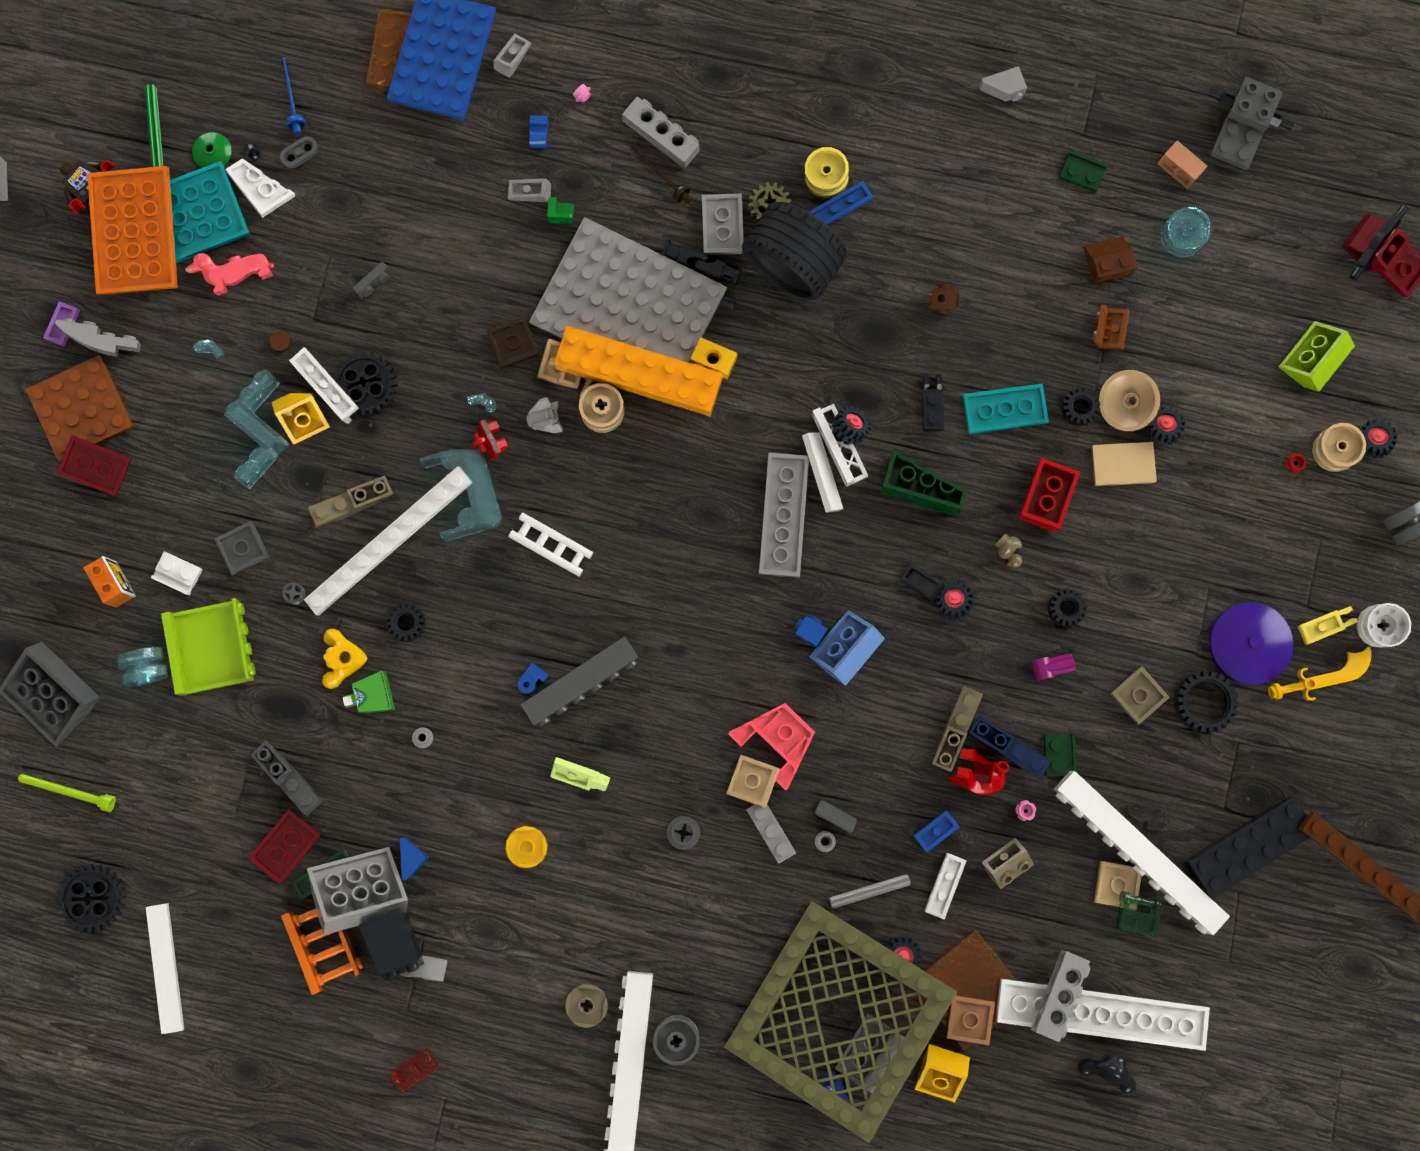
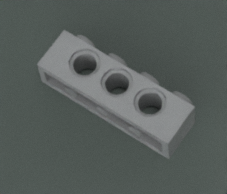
M636 97L622 114L625 124L684 169L700 151L699 141L693 135L688 136L683 132L680 125L677 123L673 124L667 120V116L661 111L657 112L646 99L641 100L639 97ZM644 117H650L652 119L649 122L642 121ZM659 129L667 130L665 134H659L657 131ZM679 140L683 144L675 146L673 142Z
M1061 950L1032 1025V1031L1057 1042H1060L1061 1038L1065 1037L1067 1021L1069 1018H1072L1075 1012V1000L1080 997L1083 990L1081 984L1090 972L1089 960ZM1069 971L1074 973V979L1071 982L1066 980V974ZM1061 991L1066 992V999L1063 1002H1060L1058 999ZM1054 1011H1057L1059 1014L1056 1022L1051 1021V1014Z

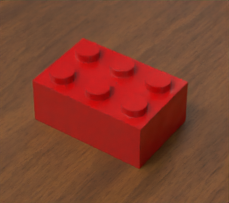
M1041 458L1037 462L1017 519L1055 533L1059 531L1080 472Z

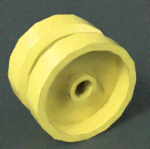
M822 147L813 151L805 163V183L809 191L822 199H830L846 189L849 166L845 155L832 147Z

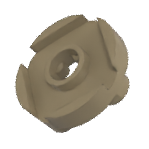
M582 984L575 987L566 999V1013L577 1026L584 1028L595 1026L602 1021L608 1010V1000L605 992L593 984ZM586 1000H590V1004H593V1008H589L588 1012L584 1011V1007L581 1006V1003H585Z

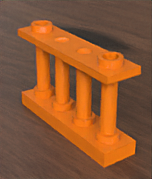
M316 908L299 916L295 915L294 912L281 916L312 995L323 991L325 982L351 971H354L355 976L363 973L364 964L360 956H356L346 929L338 931L342 941L341 944L315 955L310 954L307 947L309 943L329 935H324L322 929L308 935L301 932L300 926H302V923L318 917ZM346 951L350 963L322 975L317 973L315 966L318 962Z

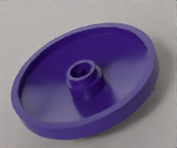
M1241 603L1227 609L1216 619L1209 636V649L1215 665L1226 677L1241 684L1258 685L1275 679L1286 669L1293 653V636L1289 625L1276 610L1260 603Z

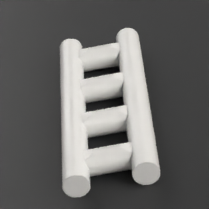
M522 512L519 520L524 522L518 533L512 530L508 537L580 577L583 569L578 567L584 556L590 559L593 552ZM530 527L542 532L536 543L525 537ZM548 537L559 542L554 552L543 547ZM566 546L577 552L571 563L560 557Z

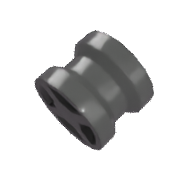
M293 582L285 585L282 595L287 602L297 605L306 598V591L301 585Z

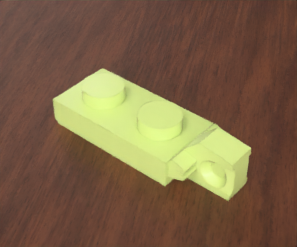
M557 757L550 776L588 791L590 788L606 791L610 777L597 771L595 772V770Z

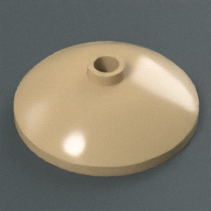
M1124 370L1115 373L1104 383L1099 395L1101 404L1099 408L1103 418L1112 427L1122 431H1135L1144 428L1155 418L1160 406V393L1156 383L1147 374L1136 370ZM1133 397L1136 399V403L1134 405L1130 403V400Z

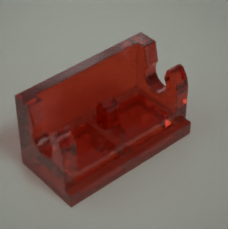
M427 1047L391 1071V1078L399 1089L400 1094H402L438 1070L440 1066Z

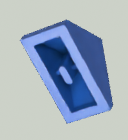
M400 838L402 880H410L429 856L408 838Z

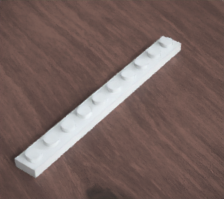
M457 466L304 599L315 615L319 616L473 483L461 467Z

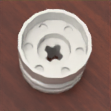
M1384 603L1369 606L1360 613L1357 619L1356 628L1359 637L1364 643L1372 647L1400 645L1411 632L1410 617L1404 608L1397 604ZM1377 624H1383V628H1378Z

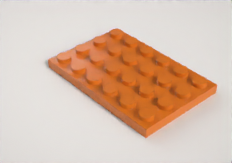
M159 166L87 173L96 294L106 295L178 288L169 167Z

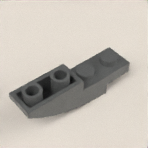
M268 741L262 743L251 754L253 759L273 782L280 786L304 815L308 816L323 802L312 790L313 788Z

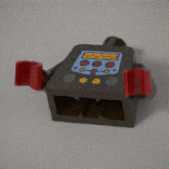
M109 160L104 162L88 161L86 163L78 161L74 167L67 162L64 163L60 168V172L65 175L62 183L66 186L64 193L69 207L76 214H79L78 210L81 207H86L90 211L87 173L111 171L112 168L117 166Z

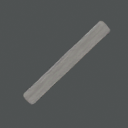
M905 874L830 897L829 901L832 908H837L909 886L910 879Z

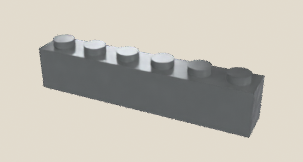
M623 637L522 703L521 707L535 727L537 725L542 727L551 721L550 717L554 714L559 716L568 710L567 706L574 702L576 705L586 698L584 695L589 691L594 693L603 687L602 683L609 679L611 682L618 678L621 670L625 668L630 670L638 664L636 661L639 657L626 637Z

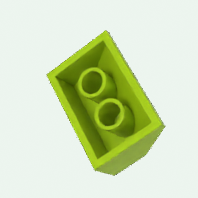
M1314 321L1279 365V368L1303 387L1319 392L1355 345L1348 331Z

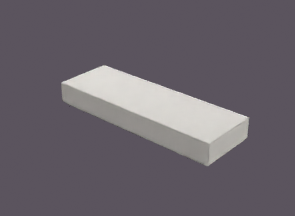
M946 853L924 912L945 919L967 860Z

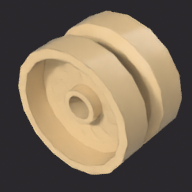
M597 383L589 386L582 393L579 399V411L584 424L589 429L598 433H607L615 430L621 424L624 418L625 407L622 396L615 387L606 383Z
M1338 423L1330 426L1316 437L1313 442L1312 453L1320 467L1327 471L1340 472L1355 465L1363 458L1366 452V440L1363 433L1357 427L1349 423Z

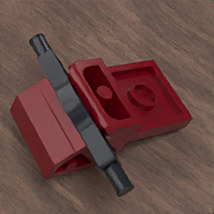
M1402 204L1388 221L1372 214L1364 215L1342 245L1357 261V267L1349 276L1352 280L1357 281L1362 272L1365 273V271L1378 272L1403 298L1409 297L1420 282V254L1408 243L1411 239L1398 228L1401 224V219L1409 210L1406 205Z

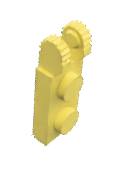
M1349 606L1339 611H1333L1297 626L1305 645L1346 629L1345 627L1357 623V618H1351L1343 623L1340 615L1350 613L1353 610L1352 607Z

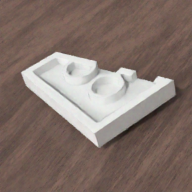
M243 159L226 169V173L262 218L295 197L294 192L285 189L279 182L270 179L262 171Z

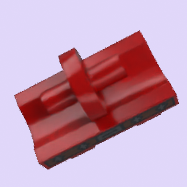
M482 420L479 422L480 425L476 427L478 433L473 435L476 441L471 446L473 449L479 448L481 453L487 451L490 459L494 460L508 448V444L504 438L495 441L493 435L500 431L497 421L486 422V420Z

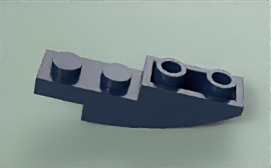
M981 716L978 717L969 731L971 736L1040 780L1052 763L1051 760L1021 743L1014 736Z

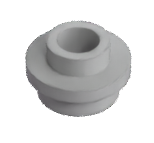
M418 728L412 735V741L418 748H427L433 742V734L427 728ZM421 734L426 736V740L423 742L419 740Z
M822 831L815 837V846L818 850L829 852L835 847L836 840L832 833ZM824 837L828 838L829 843L826 846L822 845L821 840Z

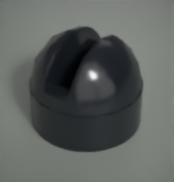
M249 143L244 148V154L248 160L256 161L261 157V150L255 143Z

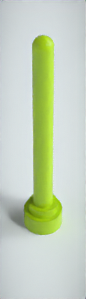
M21 774L18 776L19 782L97 804V807H100L102 811L111 812L116 802V797L112 795L96 796Z

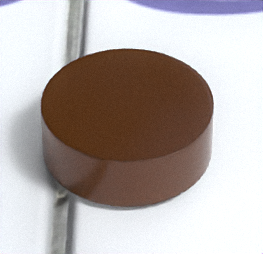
M277 331L271 335L270 345L277 352H285L291 346V339L285 332Z

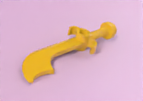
M1367 646L1359 653L1347 652L1345 666L1336 672L1305 678L1303 671L1308 670V668L1300 669L1297 673L1300 679L1299 683L1285 686L1274 683L1268 688L1269 696L1272 699L1279 700L1282 699L1283 694L1302 690L1305 700H1315V697L1310 698L1308 696L1310 690L1352 681L1361 677L1370 665L1371 647Z

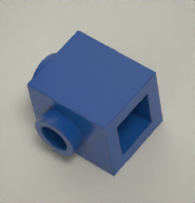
M812 615L810 618L806 616L804 620L800 618L794 627L797 630L795 636L815 648L827 628L821 625V620Z

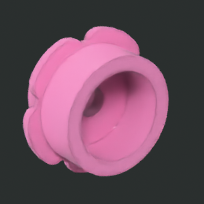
M584 84L579 86L573 93L576 102L581 101L584 103L591 96L589 93L591 88H587Z
M1024 800L1016 806L1015 812L1020 820H1032L1035 817L1036 807L1033 803Z

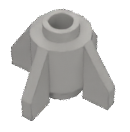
M547 397L539 399L526 417L529 427H532L534 430L551 433L563 432V427L558 421L557 409L559 403L557 401L550 403Z

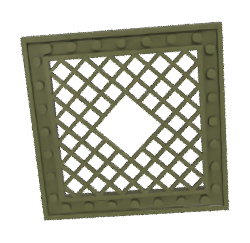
M811 901L724 1048L870 1143L958 992ZM819 931L825 934L824 936L816 937ZM827 938L830 950L819 952L816 941ZM831 938L843 945V947L833 949ZM813 943L815 953L806 955L807 951ZM845 950L848 961L837 964L834 952ZM849 950L862 958L851 960ZM831 953L833 965L822 967L820 956ZM816 957L819 968L808 971L805 959ZM863 961L866 972L855 975L852 963ZM867 961L880 969L869 971ZM802 962L805 972L794 974ZM849 964L851 976L840 979L838 967ZM834 968L837 979L826 982L823 970ZM820 971L822 983L811 986L809 974ZM881 972L884 984L873 986L870 975ZM885 972L898 981L887 983ZM805 975L808 987L797 989L795 977ZM867 976L869 988L858 990L855 978ZM852 979L855 991L844 993L841 982ZM791 980L794 990L784 992ZM838 983L840 995L829 997L827 985ZM903 983L916 992L905 994ZM900 984L902 996L891 998L888 986ZM823 986L826 998L815 1000L812 989ZM885 987L888 999L876 1002L874 990ZM809 990L811 1002L800 1004L798 992ZM870 991L873 1003L862 1005L859 993ZM794 993L797 1005L786 1007L784 996ZM856 994L866 1036L825 1046L816 1004ZM918 995L921 1007L909 1010L907 998ZM921 995L928 998L925 1004H923ZM780 998L782 1009L772 1011ZM903 999L906 1011L895 1013L892 1001ZM889 1002L891 1014L880 1017L877 1005ZM812 1005L815 1016L804 1019L801 1007ZM874 1006L877 1018L865 1020L863 1008ZM798 1008L800 1020L789 1022L787 1011ZM920 1011L913 1023L910 1013ZM784 1012L786 1023L775 1026L773 1014ZM907 1014L910 1026L898 1028L896 1016ZM770 1017L772 1027L762 1029L766 1020ZM892 1017L895 1029L884 1032L881 1020ZM816 1020L818 1032L807 1034L805 1022ZM878 1021L880 1033L869 1035L866 1023ZM801 1023L804 1035L793 1037L790 1026ZM787 1027L789 1039L778 1041L776 1029ZM910 1029L902 1042L899 1032ZM772 1030L775 1042L764 1044L762 1032ZM896 1032L899 1044L887 1047L885 1035ZM757 1035L759 1036L760 1044L754 1041ZM819 1035L822 1047L811 1049L808 1037ZM881 1036L884 1048L873 1050L870 1038ZM805 1038L807 1050L796 1053L794 1041ZM867 1039L869 1052L858 1054L855 1042ZM790 1042L793 1054L782 1056L779 1044ZM852 1043L855 1055L843 1057L841 1045ZM776 1045L778 1056L766 1049V1047ZM838 1047L840 1058L829 1061L826 1049ZM898 1048L893 1059L890 1060L888 1050ZM823 1050L825 1062L814 1064L812 1052ZM885 1051L888 1063L876 1066L874 1054ZM808 1053L811 1065L800 1068L797 1056ZM870 1055L873 1067L862 1069L859 1057ZM794 1057L796 1068L783 1059ZM856 1058L858 1070L847 1073L844 1061ZM841 1062L844 1074L832 1076L830 1064ZM826 1065L829 1077L818 1080L815 1068ZM887 1067L883 1076L879 1079L877 1069ZM812 1069L814 1080L801 1071ZM874 1070L877 1082L865 1085L863 1072ZM859 1074L862 1086L851 1088L848 1076ZM845 1077L847 1089L836 1092L833 1079ZM830 1080L832 1091L821 1085L820 1082ZM876 1086L870 1098H868L866 1088ZM863 1089L865 1101L854 1104L851 1091ZM848 1092L850 1103L839 1097L838 1094ZM865 1105L862 1111L856 1108V1106Z

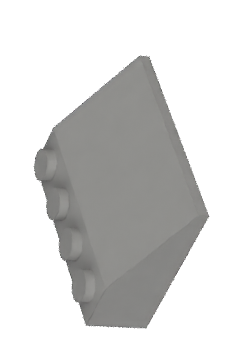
M389 847L307 868L318 918L324 935L359 926L360 923L397 908L401 909L404 913L407 912L408 899Z

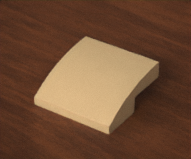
M548 339L536 378L577 389L581 377L555 368L554 362L561 343Z

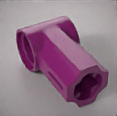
M1072 654L1053 658L1045 657L1031 661L1036 681L1076 671Z

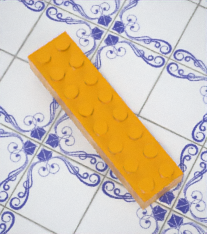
M570 326L565 328L554 362L557 370L599 383H606L615 388L710 417L723 379V373Z

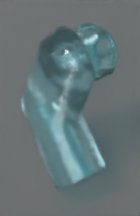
M199 340L193 345L195 352L212 353L217 360L225 355L213 340Z
M487 394L467 396L469 406L481 404L485 407L486 412H494L496 410L495 400Z

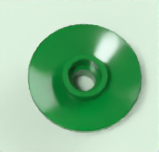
M215 132L201 135L192 147L193 160L200 168L222 161L225 167L232 156V147L228 139ZM209 147H213L212 151H207Z

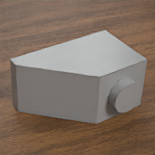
M1018 66L982 78L979 89L1006 102L1021 99L1026 92L1027 86Z

